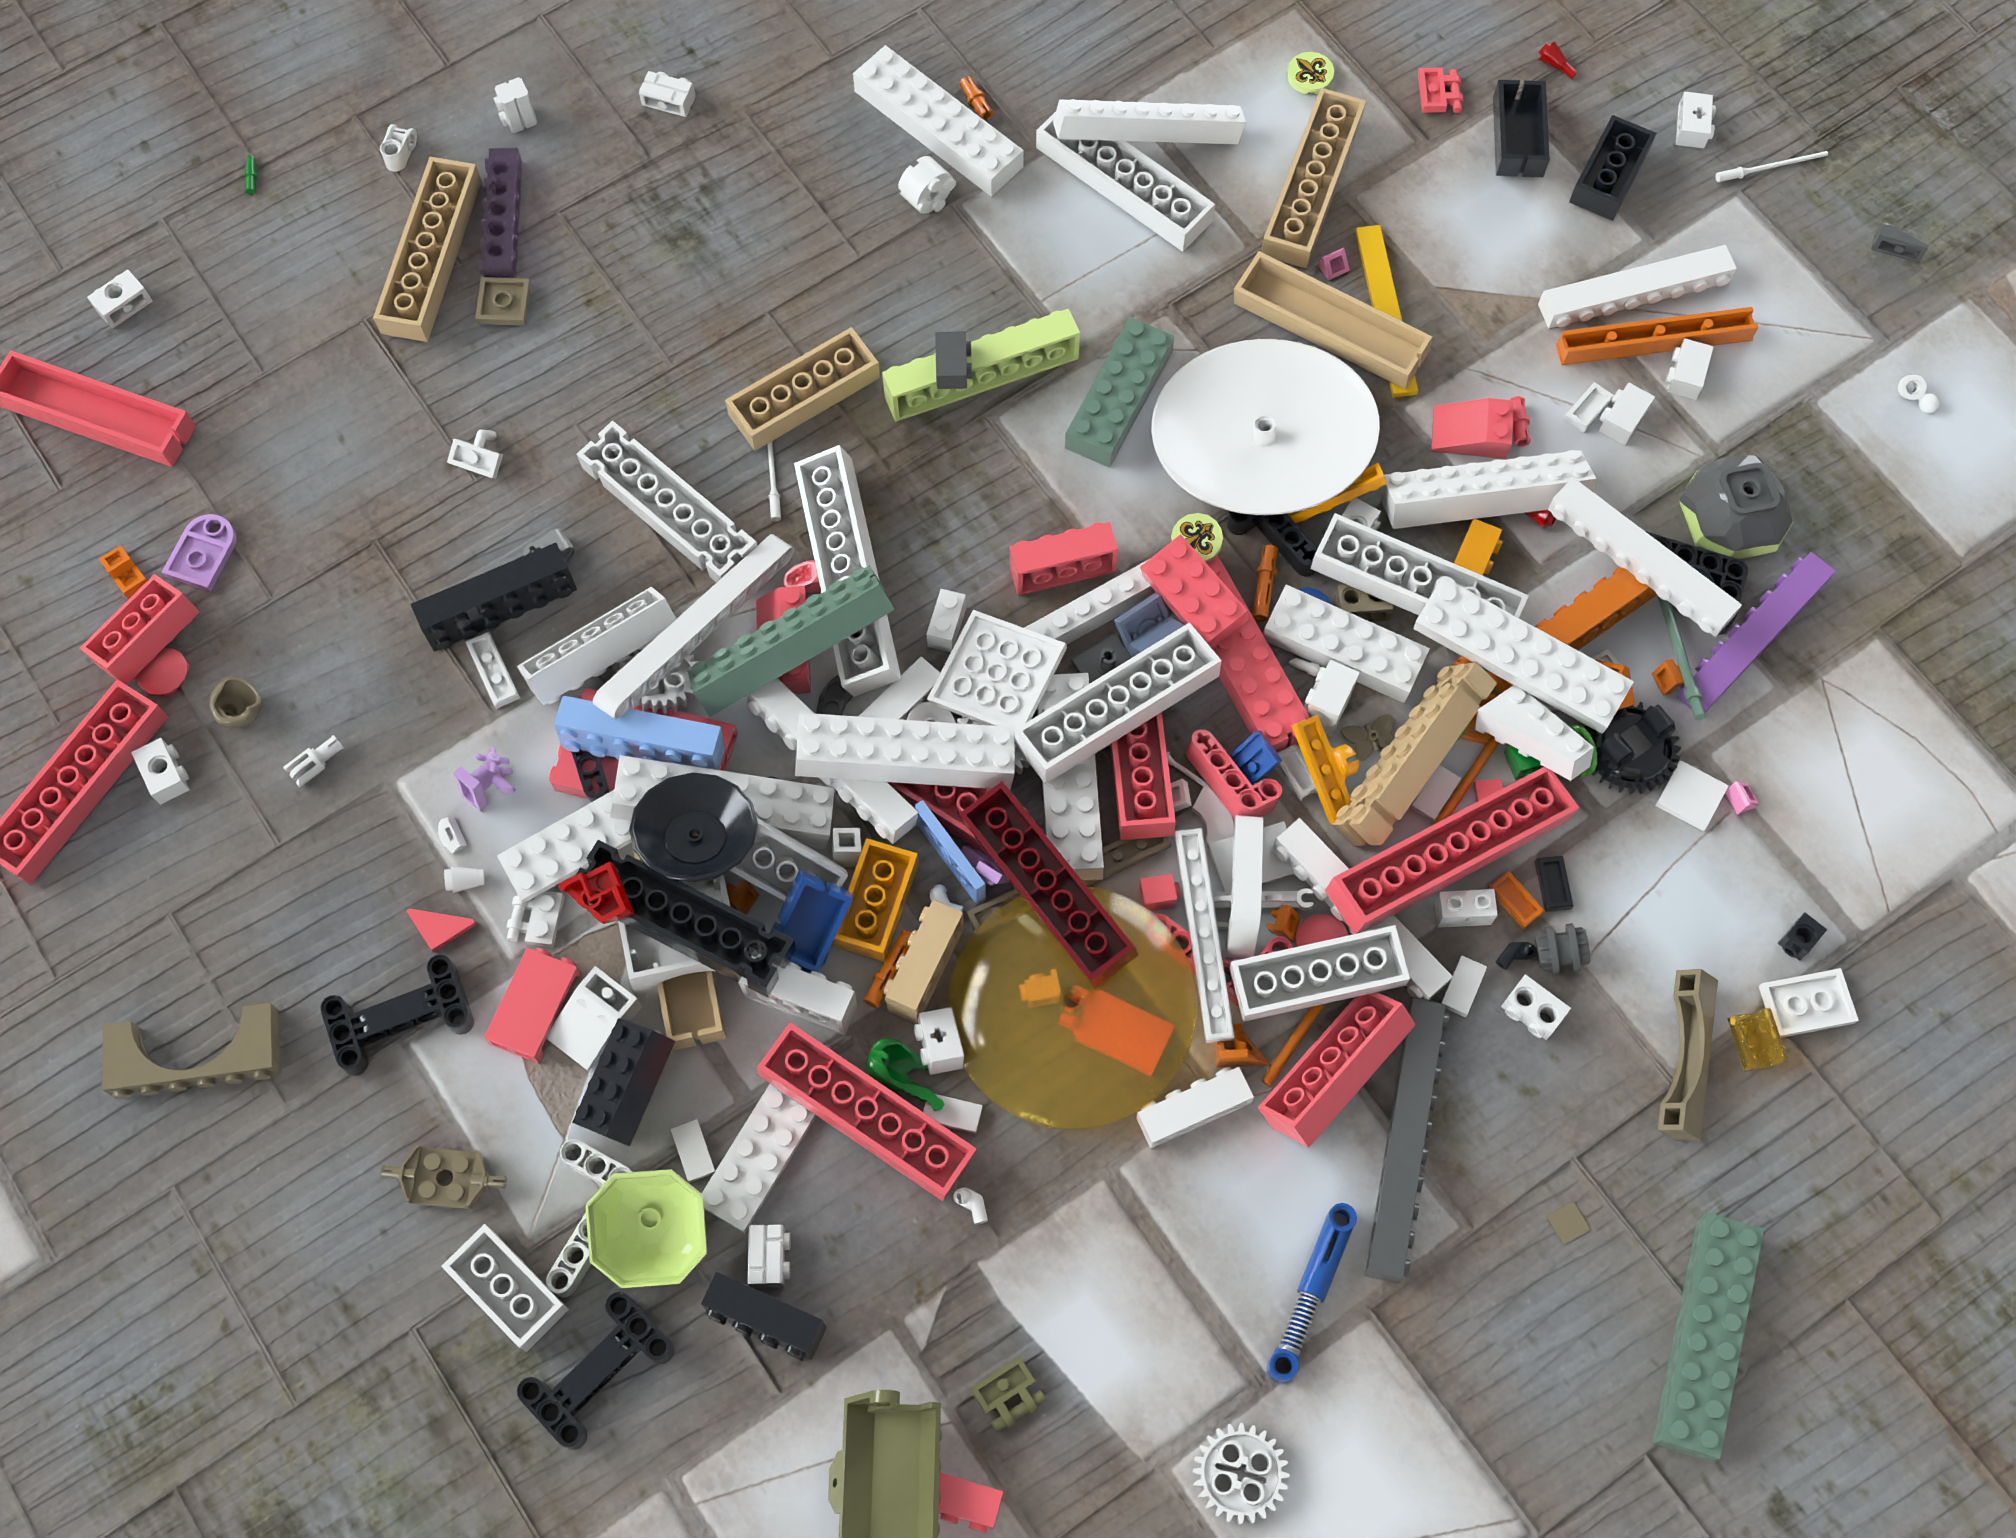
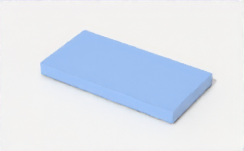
M923 800L915 805V809L918 811L916 823L918 828L974 903L978 906L986 901L985 882Z

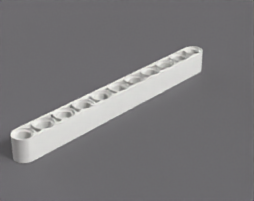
M774 534L769 535L607 681L595 694L593 705L612 718L619 719L779 572L792 558L794 548Z

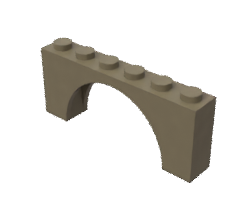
M271 1003L243 1006L238 1031L229 1046L209 1063L188 1070H171L156 1065L144 1048L141 1028L131 1021L103 1025L102 1090L113 1096L114 1099L130 1098L131 1094L135 1093L155 1095L159 1093V1090L165 1089L184 1091L187 1089V1086L194 1085L208 1088L215 1086L216 1082L224 1081L228 1084H237L243 1082V1079L246 1078L266 1080L270 1079L271 1075L280 1074L279 1010Z

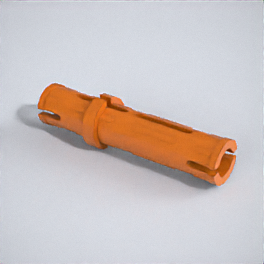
M1273 545L1262 547L1261 563L1257 567L1258 583L1252 616L1254 620L1260 622L1268 620L1273 580L1277 576L1276 560L1279 549Z
M901 930L879 973L875 972L873 976L874 982L863 998V1002L876 1009L880 1006L879 1004L885 995L883 992L890 978L894 979L898 972L895 967L901 954L906 955L910 947L907 943L911 932Z

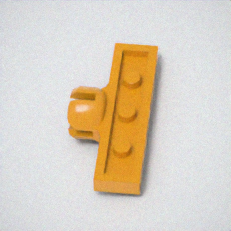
M1379 462L1367 467L1352 485L1332 499L1305 510L1287 513L1295 524L1303 522L1321 512L1329 511L1339 504L1352 501L1362 494L1379 489L1387 484Z
M1315 715L1291 726L1329 824H1333L1337 819L1338 811L1343 806L1351 804V798L1345 786V779L1357 773L1359 759L1350 763L1346 761L1347 758L1356 755L1354 749L1349 745L1343 744L1332 748L1319 716Z

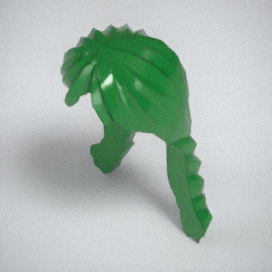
M890 1037L882 1038L873 1045L866 1062L867 1072L870 1077L888 1089L905 1092L908 1095H912L914 1099L928 1102L933 1111L943 1109V1106H945L943 1100L938 1098L930 1089L911 1082L906 1075L914 1069L929 1070L928 1065L923 1066L921 1055L913 1052L899 1040Z

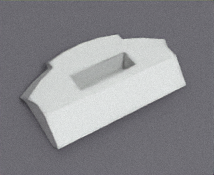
M454 816L441 819L438 825V835L444 847L452 854L465 848L467 844Z

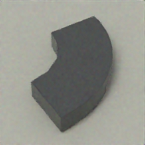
M838 675L831 679L821 692L816 714L843 716L846 704L853 698V695L841 686Z

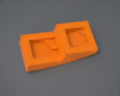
M121 545L99 558V561L127 599H130L147 582Z

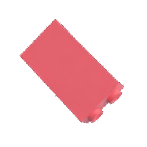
M527 948L488 1027L484 1039L489 1045L540 1064L544 1056L541 1050L574 979H579L581 973L576 967L577 964L570 959L562 957L561 960L551 957L552 954L544 949L537 948L534 951Z

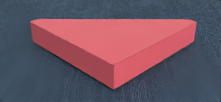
M416 909L407 910L410 918L433 953L477 925L470 918Z

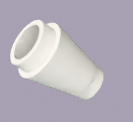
M451 866V869H444L445 889L455 893L484 885L483 869Z

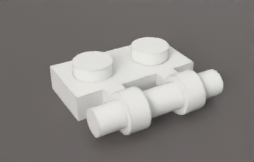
M545 891L536 896L534 900L530 899L525 903L521 901L518 894L514 896L512 906L514 907L512 917L508 920L506 927L508 929L507 940L517 942L519 933H526V944L553 948L564 903V894ZM524 910H532L529 923L522 922Z

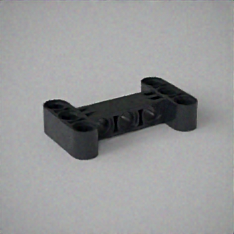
M438 954L431 957L428 961L427 972L431 984L353 1013L351 1006L340 996L331 995L322 1001L320 1006L321 1014L338 1066L349 1075H361L368 1067V1057L364 1046L441 1016L446 1025L456 1034H466L473 1028L474 1018L458 970L447 956ZM448 965L445 973L437 975V970L441 966ZM456 990L453 998L445 999L448 991ZM337 1006H342L339 1014L332 1016V1010ZM464 1014V1019L461 1023L453 1024V1020L457 1015ZM349 1030V1036L345 1040L339 1041L341 1033ZM357 1055L358 1058L355 1064L347 1066L348 1059Z
M623 1292L611 1294L605 1303L606 1312L618 1326L552 1390L535 1377L523 1379L517 1387L519 1400L554 1439L565 1448L575 1450L585 1444L587 1430L574 1415L641 1350L648 1358L658 1364L667 1363L674 1355V1345L670 1339ZM621 1300L627 1301L625 1312L615 1314V1304ZM639 1321H645L647 1324L645 1332L641 1335H634V1325ZM658 1342H665L666 1351L664 1354L654 1356L653 1346ZM537 1384L539 1386V1394L536 1398L528 1400L526 1394L528 1388ZM551 1406H557L559 1410L557 1418L553 1421H547L546 1411ZM571 1427H576L578 1430L577 1439L567 1443L565 1440L566 1431Z

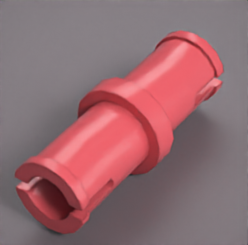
M1515 396L1510 399L1514 400L1515 446L1518 445V447H1524L1531 442L1528 429L1530 418L1526 415L1525 398Z

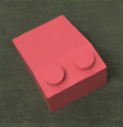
M1485 398L1434 406L1431 452L1506 459L1512 445L1514 400Z

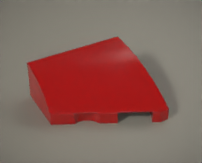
M611 862L587 874L579 873L558 884L562 891L569 894L581 907L587 909L592 913V916L603 924L634 914L617 870Z

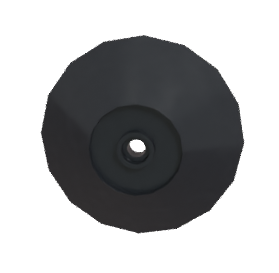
M692 772L669 777L647 790L633 810L629 832L635 853L649 869L671 880L698 882L720 877L743 861L754 845L758 821L752 801L738 785L718 775ZM694 835H698V836H699L698 838H695V839H694V838H691V836H694Z

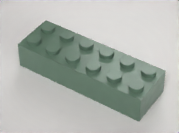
M1129 317L1065 433V449L1109 468L1111 467L1173 352L1174 335Z

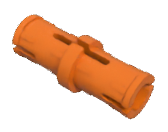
M967 76L969 83L964 77L959 82V86L967 97V103L970 107L974 108L979 117L985 120V116L989 120L993 116V111L985 100V94L978 89L971 76Z

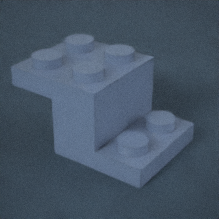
M1157 593L1152 594L1114 620L1123 643L1132 658L1185 626L1169 616L1161 595Z

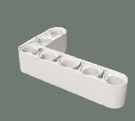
M1235 816L1231 914L1226 937L1225 958L1245 959L1254 957L1261 918L1263 817Z
M570 1139L560 1149L562 1160L571 1169L598 1183L601 1187L612 1174L632 1172L628 1167L580 1140ZM581 1149V1156L577 1160H569L572 1150ZM599 1162L606 1163L602 1173H593L595 1164ZM586 1213L546 1278L548 1289L561 1298L569 1297L576 1291L591 1266L588 1238L586 1236ZM582 1250L584 1252L583 1259L579 1263H571L572 1254ZM561 1276H567L568 1283L565 1288L556 1289V1280Z

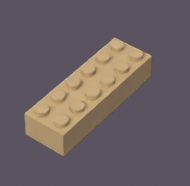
M850 327L727 398L725 402L728 415L753 450L756 451L880 378L879 362L854 329Z

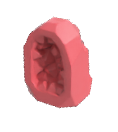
M815 560L806 561L791 568L783 577V586H805L806 594L821 591Z

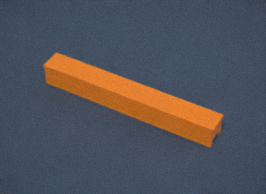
M1746 307L1562 331L1558 342H1556V348L1561 365L1674 351L1675 347L1681 346L1684 338L1710 346L1753 341V337L1759 327L1758 324H1754L1752 317L1753 308Z

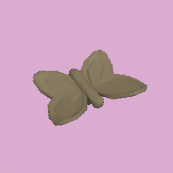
M1390 715L1379 716L1373 722V730L1370 724L1364 725L1366 731L1360 726H1347L1341 729L1344 738L1355 744L1356 757L1359 761H1364L1370 756L1372 749L1378 751L1379 747L1384 749L1394 740L1390 733L1393 729V720Z

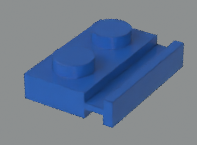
M1261 730L1255 731L1229 755L1252 785L1260 782L1282 762V759L1270 742L1262 736L1263 732Z

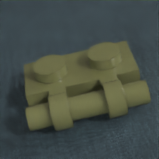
M1020 1356L970 1388L986 1415L994 1409H997L1000 1417L991 1422L996 1432H999L1006 1426L1009 1429L1016 1424L1015 1420L1028 1412L1032 1414L1038 1410L1037 1406L1046 1401L1041 1390L1032 1396L1027 1391V1388L1036 1383ZM1019 1394L1023 1402L1008 1411L1004 1403Z

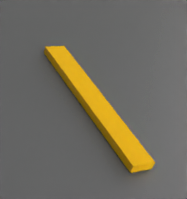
M1380 225L1358 227L1355 233L1372 307L1402 321ZM1415 376L1406 390L1389 382L1393 398L1413 396L1418 393Z

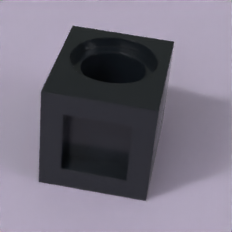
M1804 912L1777 944L1782 947L1787 955L1800 961L1811 951L1828 929ZM1796 934L1803 936L1805 943L1800 942Z

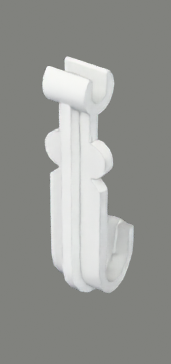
M1308 888L1301 889L1300 891H1262L1261 908H1280L1281 905H1288L1304 911L1309 910L1314 903H1305L1301 900V897H1311L1313 891ZM1232 891L1212 893L1215 909L1231 908ZM1217 921L1218 930H1228V923Z

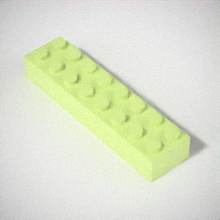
M1066 309L1052 312L1050 315L1039 319H1031L1025 324L1016 327L1011 326L1001 332L992 335L987 334L978 340L972 341L971 357H967V363H972V378L967 379V388L937 389L936 353L925 358H916L910 363L901 366L890 367L887 371L882 372L886 402L895 422L1069 363L1079 359L1080 331L1070 310Z

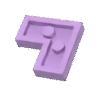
M971 845L963 846L961 852L976 872L981 874L980 877L985 883L993 886L994 883L1010 882L992 858Z

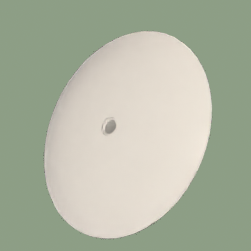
M1254 339L1230 343L1214 348L1194 358L1180 368L1164 386L1157 399L1152 416V439L1156 454L1164 469L1179 486L1196 498L1228 511L1253 515H1277L1305 510L1326 502L1343 492L1360 477L1369 465L1376 450L1380 430L1379 414L1373 395L1365 382L1352 368L1335 356L1316 347L1278 339Z

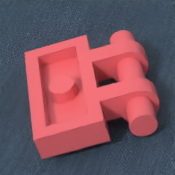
M1419 68L1418 81L1422 113L1446 112L1447 104L1452 106L1454 113L1462 111L1464 99L1463 94L1460 93L1462 83L1457 69H1451L1448 72L1449 75H1443V68ZM1445 87H1448L1451 92L1446 93Z

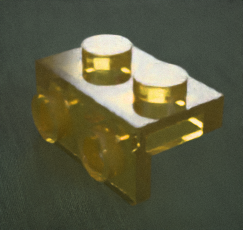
M1765 1008L1756 1013L1733 1015L1727 1018L1744 1072L1770 1069L1788 1060L1770 1008Z

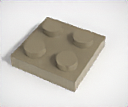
M481 277L475 315L477 324L526 326L531 290L530 279Z

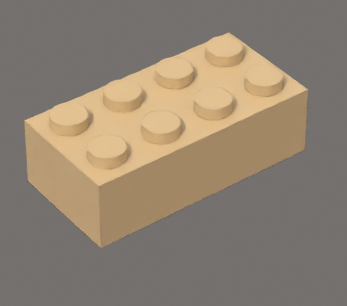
M935 900L932 901L930 907H924L919 921L922 923L918 931H912L907 943L910 947L906 955L901 954L895 967L898 972L894 980L891 978L888 980L883 992L886 995L885 1001L888 1012L915 1024H918L919 1013L925 1011L964 931L963 912Z

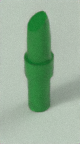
M248 154L245 168V192L253 195L255 194V182L257 179L256 159Z

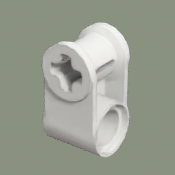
M393 124L389 125L386 136L380 146V151L388 170L397 172L405 168L410 154L417 143V131L410 128L406 130L398 128Z

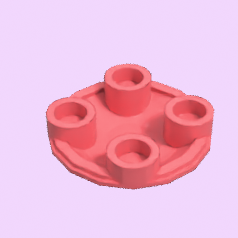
M164 647L156 655L155 659L149 662L137 674L136 681L140 688L149 694L169 697L174 695L177 688L185 681L189 664L180 652Z
M1327 914L1312 915L1304 919L1299 925L1295 936L1296 947L1349 936V933L1344 924L1333 916Z

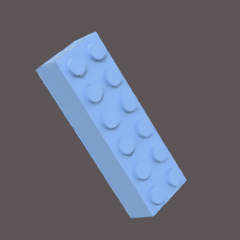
M562 696L554 722L562 747L571 752H579L581 749V751L590 752L597 757H605L606 755L616 757L619 760L620 755L719 770L725 751L721 726L634 709H628L619 719H614L593 705V701Z

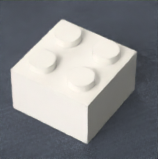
M1333 660L1329 661L1326 668H1320L1315 680L1316 683L1313 689H1310L1304 706L1309 717L1319 716L1325 734L1329 736L1333 735L1360 673Z

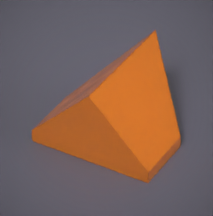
M1233 1024L1234 1040L1215 1042L1217 1068L1271 1065L1242 1030L1241 1024Z

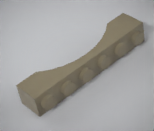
M1702 969L1676 970L1673 997L1679 1022V1058L1673 1083L1666 1097L1661 1102L1658 1131L1674 1140H1701L1718 980Z

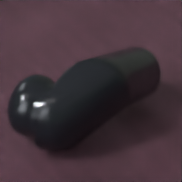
M1511 942L1495 962L1500 968L1507 970L1513 960L1534 958L1537 954V948L1529 942Z

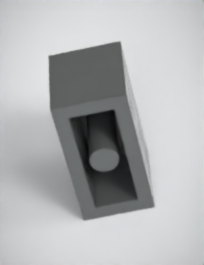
M966 331L935 332L937 389L967 388V379L972 378V363H967V357H971V341H966Z

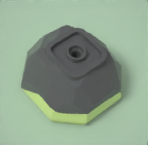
M1756 455L1720 458L1701 466L1695 472L1679 499L1695 546L1737 559L1776 552L1793 524L1785 488L1777 472Z

